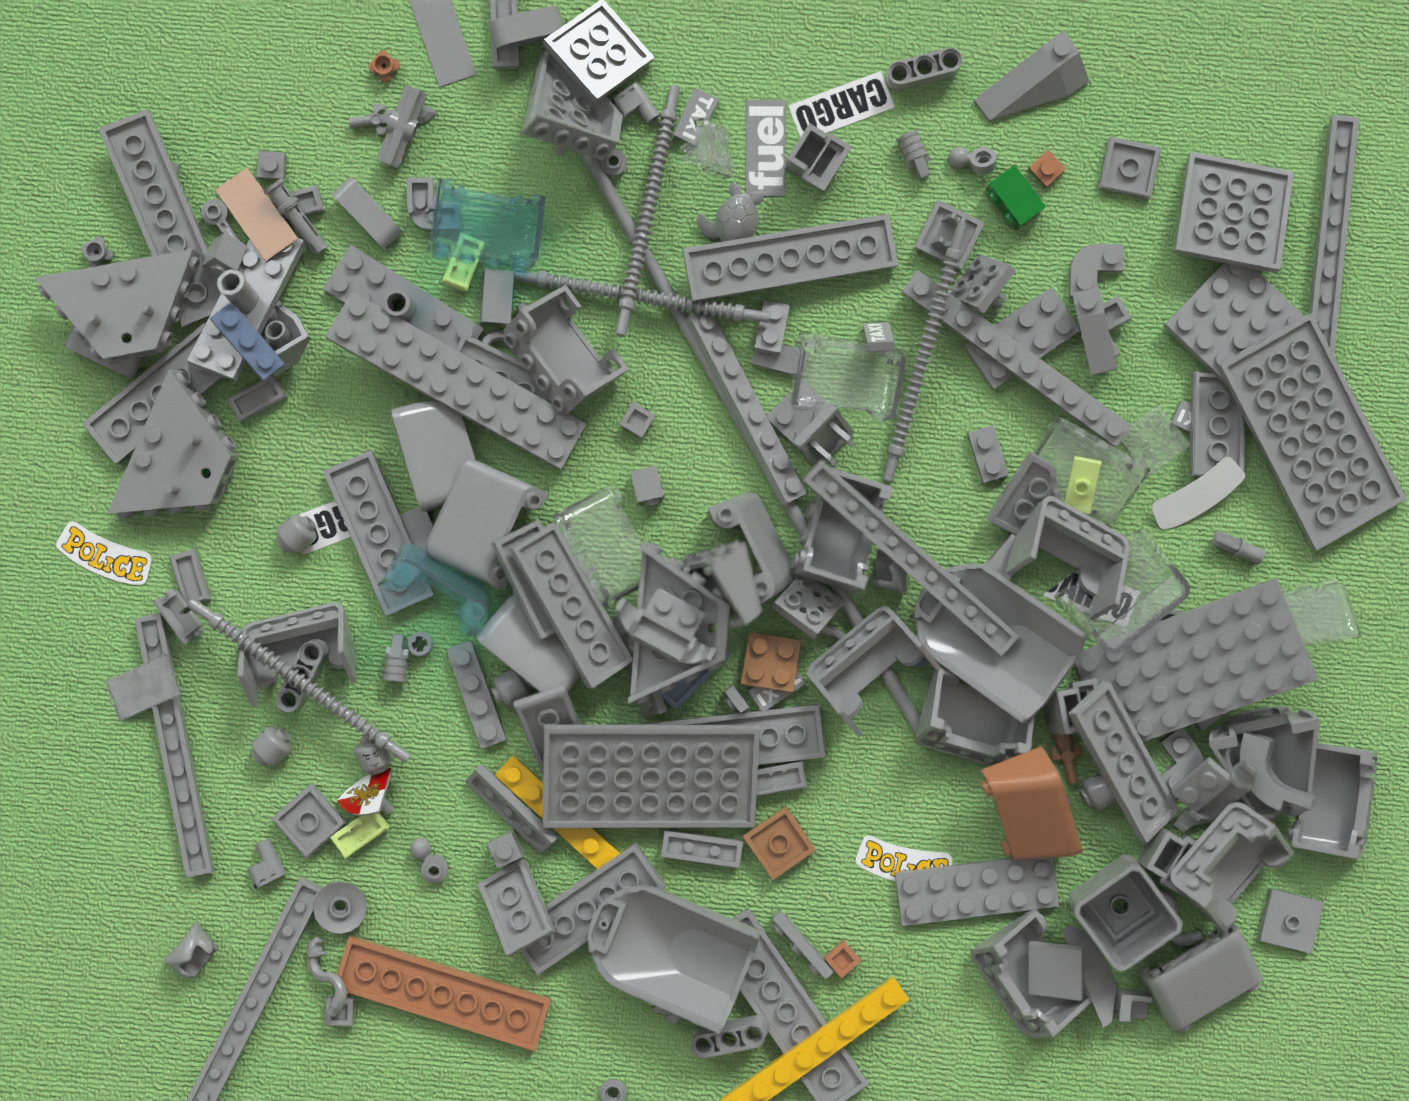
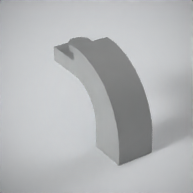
M1255 732L1244 733L1240 747V762L1245 760L1258 771L1251 791L1265 804L1280 811L1287 808L1288 802L1291 803L1290 807L1301 811L1315 807L1318 800L1317 795L1289 787L1282 783L1275 775L1272 768V754L1276 739Z

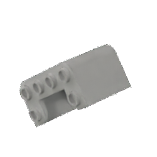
M831 468L883 514L884 509L882 508L885 500H890L893 487ZM813 489L816 497L814 504L810 503L806 512V518L809 519L808 525L800 533L798 543L802 544L799 554H795L791 568L795 569V575L856 594L864 590L868 576H865L862 572L867 571L869 566L866 563L872 541Z

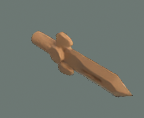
M1053 734L1056 747L1060 748L1061 754L1057 753L1056 748H1051V759H1061L1068 784L1076 783L1078 779L1073 758L1076 755H1081L1082 750L1079 744L1075 742L1073 743V752L1070 751V745L1072 744L1070 734Z

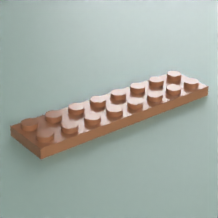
M352 935L348 938L337 973L343 980L347 993L532 1051L536 1050L552 999Z

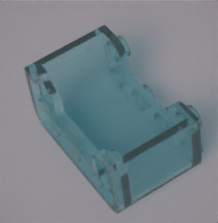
M439 178L435 188L427 250L436 259L446 260L448 257L459 258V262L474 264L475 261L485 262V266L491 268H501V265L511 267L512 271L527 272V269L532 268L538 260L546 196L532 194V199H524L522 201L523 196L517 195L516 198L465 190L462 185L455 189L452 186V180Z

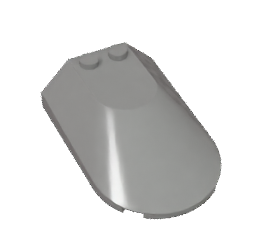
M964 564L946 568L945 570L1020 637L1001 656L928 590L923 588L915 608L917 635L920 642L936 661L1020 722L1026 724L1048 703L1077 662L1088 634L1004 576L986 566Z
M639 885L621 889L601 903L594 913L589 926L588 946L597 965V970L614 987L720 1034L738 997L762 931L662 889Z

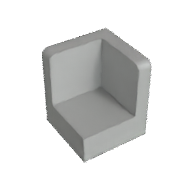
M1117 989L1113 1015L1119 1021L1130 1022V1018L1145 1019L1147 1003L1153 1002V996L1147 991Z

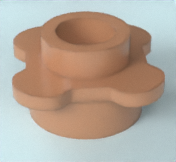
M381 50L374 57L373 61L369 63L368 68L371 73L379 75L381 81L388 82L391 80L393 72L399 70L400 63L397 59H392L387 51ZM383 64H386L387 67H386V68H382V65H383Z

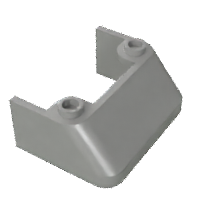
M1048 496L1037 504L1014 538L1006 573L1011 576L1033 561L1039 548L1080 570L1078 576L1079 585L1086 593L1093 596L1089 618L1095 620L1120 604L1130 551L1129 543L1122 534L1056 497Z
M329 603L251 622L243 628L244 635L248 633L249 639L255 638V643L261 642L262 648L268 647L267 651L269 653L273 651L274 657L280 656V661L282 662L286 660L287 666L293 664L303 644L312 639H322L328 645L329 652L327 658H329L331 665L334 668H345L350 682H356V653L347 615L340 603ZM311 645L309 647L310 655L318 658L319 650ZM241 646L239 649L238 679L251 706L257 707L258 688L273 685L279 678V674H275V669L269 670V665H263L262 660L257 661V656H250V651L244 652V647Z
M880 607L812 662L808 668V676L842 719L860 737L863 733L851 718L862 708L863 701L858 693L897 660L904 666H913L925 657L937 672L941 667L920 640L889 607Z

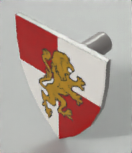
M388 768L379 774H369L357 781L337 800L340 806L348 813L357 816L380 813L381 810L385 814L391 813L393 806L384 797L393 768Z

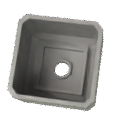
M1123 854L1069 892L1068 903L1074 915L1115 970L1126 971L1181 932L1182 921L1132 855ZM1119 898L1127 901L1126 909L1121 912L1113 909L1114 901Z

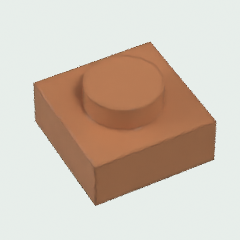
M1047 150L1027 170L1046 188L1066 168Z
M844 939L823 956L841 978L861 962L859 956Z

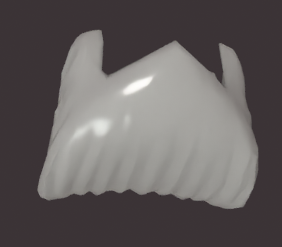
M878 547L873 584L883 589H890L907 595V572Z
M196 920L185 937L164 958V962L183 975V977H194L218 948L204 931L200 922Z

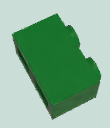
M1015 164L990 182L985 188L988 200L994 206H999L1003 212L1002 218L1010 227L1014 226L1016 230L1046 208Z

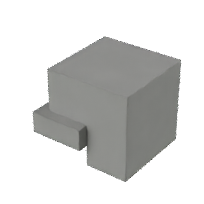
M809 123L788 156L785 169L824 193L852 146L832 133L827 134Z
M1097 678L1068 683V688L1055 691L1045 705L1050 734L1078 732L1068 713L1098 686Z
M1161 828L1147 842L1137 862L1158 874L1157 880L1183 895L1172 883L1170 876L1173 868L1196 841L1186 835L1179 838L1168 830Z

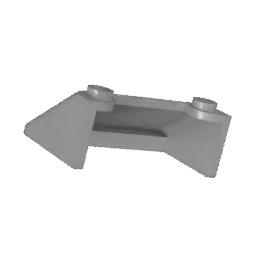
M467 460L461 465L426 542V551L430 557L505 590L509 580L502 565L497 562L498 557L491 543L510 534L522 506L531 510L538 509L544 504L548 493L479 461Z

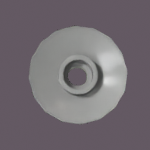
M337 881L329 883L319 891L315 897L313 911L315 919L322 928L332 933L342 934L354 930L361 924L366 915L367 903L365 895L359 887L350 882ZM343 901L346 906L343 909H339L336 903Z

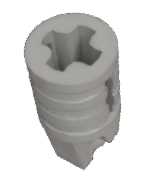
M914 130L896 139V142L899 144L908 169L913 168L918 179L921 180L930 175L926 162L930 161V158L924 149V145L918 135V130Z
M393 634L391 647H386L383 680L407 681V661L409 660L410 650L405 649V635Z

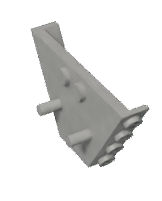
M545 48L540 53L522 134L557 145L554 151L559 156H562L569 149L603 160L619 143L623 115L607 96L594 103Z
M194 249L41 276L35 279L40 284L38 290L48 300L52 298L57 304L55 307L57 313L65 320L69 318L74 324L72 327L74 333L81 340L86 338L92 345L89 347L91 353L98 360L103 358L112 363L164 353L165 347L168 348L173 338L171 331L174 323H177L181 317L182 308L180 307L183 298H187L190 293L191 283L189 282L192 274L196 273L199 268L200 254ZM131 334V342L124 343L123 336Z
M169 368L107 514L117 513V518L134 517L133 511H142L143 516L159 514V509L168 508V513L185 512V506H193L194 511L210 510V504L220 502L240 455L235 450L237 448L236 443L230 436L223 433L220 428L222 426L221 422L214 414L209 413L205 407V399L200 393L192 389L190 386L191 380L184 371ZM205 468H208L211 471V476L209 478H205L203 476V470Z
M649 541L648 544L642 542L640 547L642 556L637 609L640 610L642 608L646 610L657 589L664 590L706 613L693 637L697 638V642L717 650L708 663L693 665L677 664L643 644L634 641L631 690L628 703L635 701L636 705L650 699L649 694L659 690L661 694L674 688V682L683 679L684 682L695 679L699 676L698 671L707 668L708 671H712L723 665L722 660H725L728 648L731 603L727 600L728 598L725 593L717 587L712 590L705 585L707 580L698 573L693 572L691 575L683 569L685 565L675 557L670 559L661 554L663 549L652 541ZM715 623L717 625L716 633L709 632V624Z

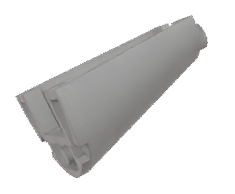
M1287 706L1259 708L1226 719L1224 727L1220 729V727L1216 726L1210 733V747L1226 772L1240 762V747L1244 733L1255 732L1275 738L1276 743L1272 754V768L1275 775L1285 785L1312 794L1319 732V720L1314 713L1302 708L1298 710L1299 712H1292L1290 707ZM1252 791L1247 792L1241 797L1246 806L1268 821L1276 819V815L1282 812H1287L1289 816H1297L1306 812L1290 807L1291 803L1289 802L1287 808L1281 811L1274 809L1261 801Z

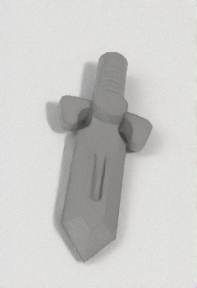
M374 104V113L372 115L349 118L350 128L374 125L376 126L377 134L384 135L386 134V127H381V125L388 124L392 112L396 111V109L386 110V113L379 114L380 111L386 109V106L384 104ZM423 105L418 118L419 123L427 122L437 111Z

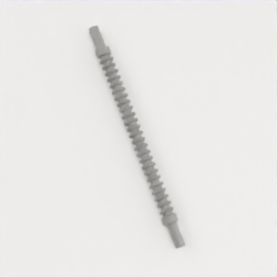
M670 85L666 107L661 111L660 119L662 121L659 122L661 128L657 130L660 135L656 136L658 142L654 143L657 149L653 150L655 156L651 157L653 163L649 167L652 170L648 171L650 177L646 179L649 184L645 185L647 192L643 193V196L646 198L642 199L644 206L640 207L642 213L638 215L641 220L637 221L639 227L635 229L638 234L634 235L636 241L632 243L635 248L631 249L633 256L629 257L631 263L627 265L630 270L626 271L628 277L624 279L627 284L623 285L625 292L621 293L623 298L620 299L618 305L620 315L615 335L620 337L626 336L630 314L634 311L636 305L633 301L637 299L635 292L639 291L636 286L640 284L638 278L642 277L640 271L643 270V266L641 264L645 263L643 257L647 255L644 249H648L646 242H649L650 238L647 236L651 234L649 228L653 227L651 221L654 220V216L652 214L656 213L654 207L658 205L655 200L659 199L657 193L661 191L658 186L662 185L660 179L664 177V174L661 172L665 171L663 165L667 163L665 157H668V152L666 151L670 149L668 143L672 141L670 136L673 135V132L671 130L674 129L673 123L676 122L677 118L675 109L680 87L677 85Z
M962 222L957 223L951 247L947 248L945 253L947 261H943L945 268H941L943 275L939 276L941 282L936 284L939 289L934 291L937 295L936 298H932L934 305L930 306L932 312L928 313V316H930V319L926 320L928 326L923 328L926 333L921 336L923 342L919 343L921 349L917 350L919 356L915 357L917 361L916 364H913L915 370L910 373L913 377L908 380L911 384L906 387L908 393L904 394L906 400L902 401L904 407L900 408L902 414L898 415L900 419L899 422H896L898 428L893 431L896 435L891 438L893 444H889L888 453L890 455L883 475V479L893 481L899 457L903 456L905 451L903 444L907 443L905 437L909 436L907 430L911 429L909 423L913 422L911 418L912 415H915L913 409L918 407L915 402L920 400L918 393L922 392L920 386L924 385L922 379L926 378V375H924V372L928 371L926 365L931 363L928 358L933 356L931 349L935 348L933 342L937 341L935 335L939 334V331H937V328L941 327L939 321L944 318L941 314L946 311L944 305L948 304L946 298L950 297V294H948V291L952 290L950 284L955 281L952 277L957 274L954 270L955 267H959L957 261H960L963 252L960 250L968 224Z
M513 269L514 280L535 283L541 288L549 286L550 289L554 287L559 289L566 285L568 289H571L572 293L578 290L579 294L586 292V295H590V293H593L595 297L600 294L601 298L607 295L609 299L615 297L616 300L623 298L621 293L625 292L620 284L615 287L613 283L607 285L606 282L599 284L598 280L592 283L591 279L586 282L584 278H581L579 281L577 277L570 279L569 275L563 278L562 274L556 277L555 273L549 275L546 271L534 273ZM643 288L635 292L637 295L635 300L638 304H641V302H645V305L652 303L653 307L659 304L660 308L666 305L667 309L674 307L675 310L682 308L683 312L688 309L690 313L695 310L697 314L704 312L705 316L708 313H711L712 317L718 314L719 318L725 315L726 319L733 317L734 321L740 322L743 319L764 323L770 322L771 313L745 309V306L736 304L734 307L729 303L726 306L724 302L717 304L716 300L710 303L709 299L706 302L701 300L692 302L686 295L680 298L679 294L674 297L672 293H669V295H665V292L658 294L657 290L654 293H651L650 289L644 292Z
M194 598L188 603L187 607L208 621L209 627L214 630L219 629V634L225 633L226 639L232 638V643L237 642L239 648L243 646L244 652L250 651V656H257L256 660H262L263 665L268 664L269 670L275 669V674H282L281 678L284 679L286 677L288 683L293 682L294 688L300 687V692L306 691L307 697L311 695L313 701H319V706L325 705V710L331 709V714L334 715L336 713L338 719L343 718L344 724L350 723V728L356 727V732L359 733L361 731L363 737L368 736L369 742L375 741L374 745L376 747L386 749L404 763L410 758L411 754L390 740L391 736L389 734L379 732V727L373 728V723L369 725L366 718L364 720L361 719V714L355 715V710L350 711L348 710V705L344 707L342 701L337 702L336 696L330 697V692H323L324 688L321 687L319 689L317 683L312 684L311 678L305 679V674L299 675L298 669L295 671L292 669L293 665L287 666L286 660L282 662L280 661V656L274 657L273 651L269 653L267 651L268 647H261V642L257 644L255 643V638L249 639L248 633L244 635L243 629L237 630L236 624L230 625V620L225 621V617L222 614L212 612Z

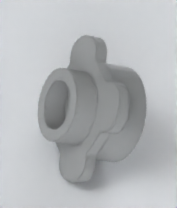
M95 237L94 240L87 242L81 248L82 254L89 259L91 267L100 266L101 262L110 260L113 257V252L106 247L105 239L102 237Z

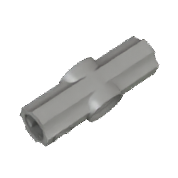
M408 85L405 86L396 111L394 110L389 118L385 130L387 134L377 160L399 168L408 143H411L419 124L418 118L428 94Z

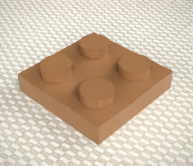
M749 632L741 685L793 693L802 641Z
M786 805L756 825L755 828L743 834V838L772 880L816 851V848Z

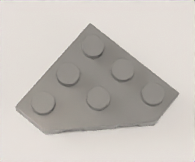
M1029 451L987 514V519L1017 535L1040 501L1048 496L1061 500L1053 464Z

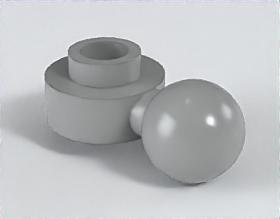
M956 147L951 150L948 156L949 163L953 167L963 168L970 164L971 169L978 174H988L997 165L995 151L987 147L977 148L971 154L965 148Z
M415 839L410 845V852L413 857L422 859V876L431 883L442 881L448 872L447 860L438 854L431 855V844L427 839ZM435 866L439 869V872L433 874L430 872V868Z

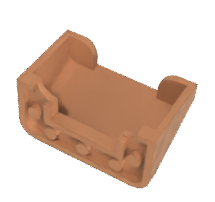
M1042 746L982 769L985 779L981 782L986 797L992 796L1005 832L1003 836L1004 841L1000 843L1006 857L1011 856L1013 860L1072 857L1083 852L1061 778Z

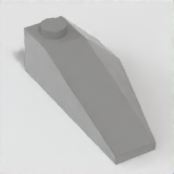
M1063 31L974 99V102L990 122L1019 113V111L1031 107H1038L1050 101L1066 98L1090 80L1079 51Z
M278 300L261 333V337L285 363L284 367L273 374L275 377L299 362L310 340L300 318Z

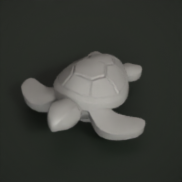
M732 182L729 186L731 198L727 199L718 209L715 223L711 222L703 214H699L697 217L699 229L706 237L720 238L722 242L752 237L759 223L756 205L763 201L764 193L754 192L749 196L747 193H741V187Z

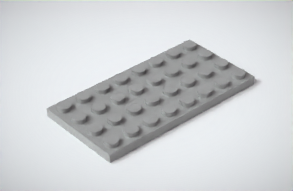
M1312 313L1302 316L1217 365L1312 550L1317 551L1407 499Z
M1277 578L1086 648L1081 651L1075 663L1082 681L1097 678L1098 685L1102 681L1111 683L1142 742L1319 680Z
M544 724L543 828H755L759 725Z

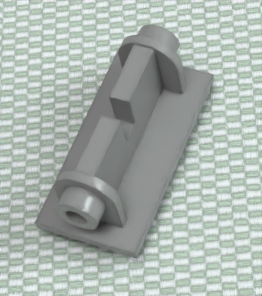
M172 588L164 594L165 596L153 601L160 614L165 618L183 644L199 638L204 632L202 629L203 624L192 610L185 614L184 610L188 604L182 598L179 591H175Z

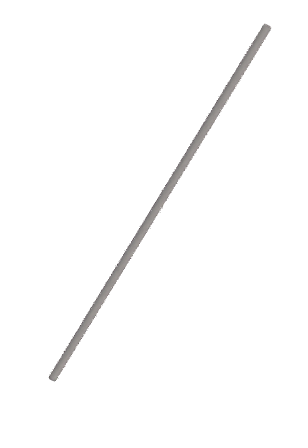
M579 153L632 244L636 241L634 235L638 234L635 231L637 226L605 171L602 169L600 162L596 158ZM649 247L644 249L647 255L643 257L645 260L643 265L660 294L665 292V295L672 293L676 297ZM671 307L669 309L765 474L686 322L689 316L686 311H682V308L675 310L674 307ZM794 500L783 507L800 535L802 529L807 528L808 523ZM829 585L832 592L845 601L842 609L854 628L864 619L846 590ZM890 666L880 675L915 734L920 716Z

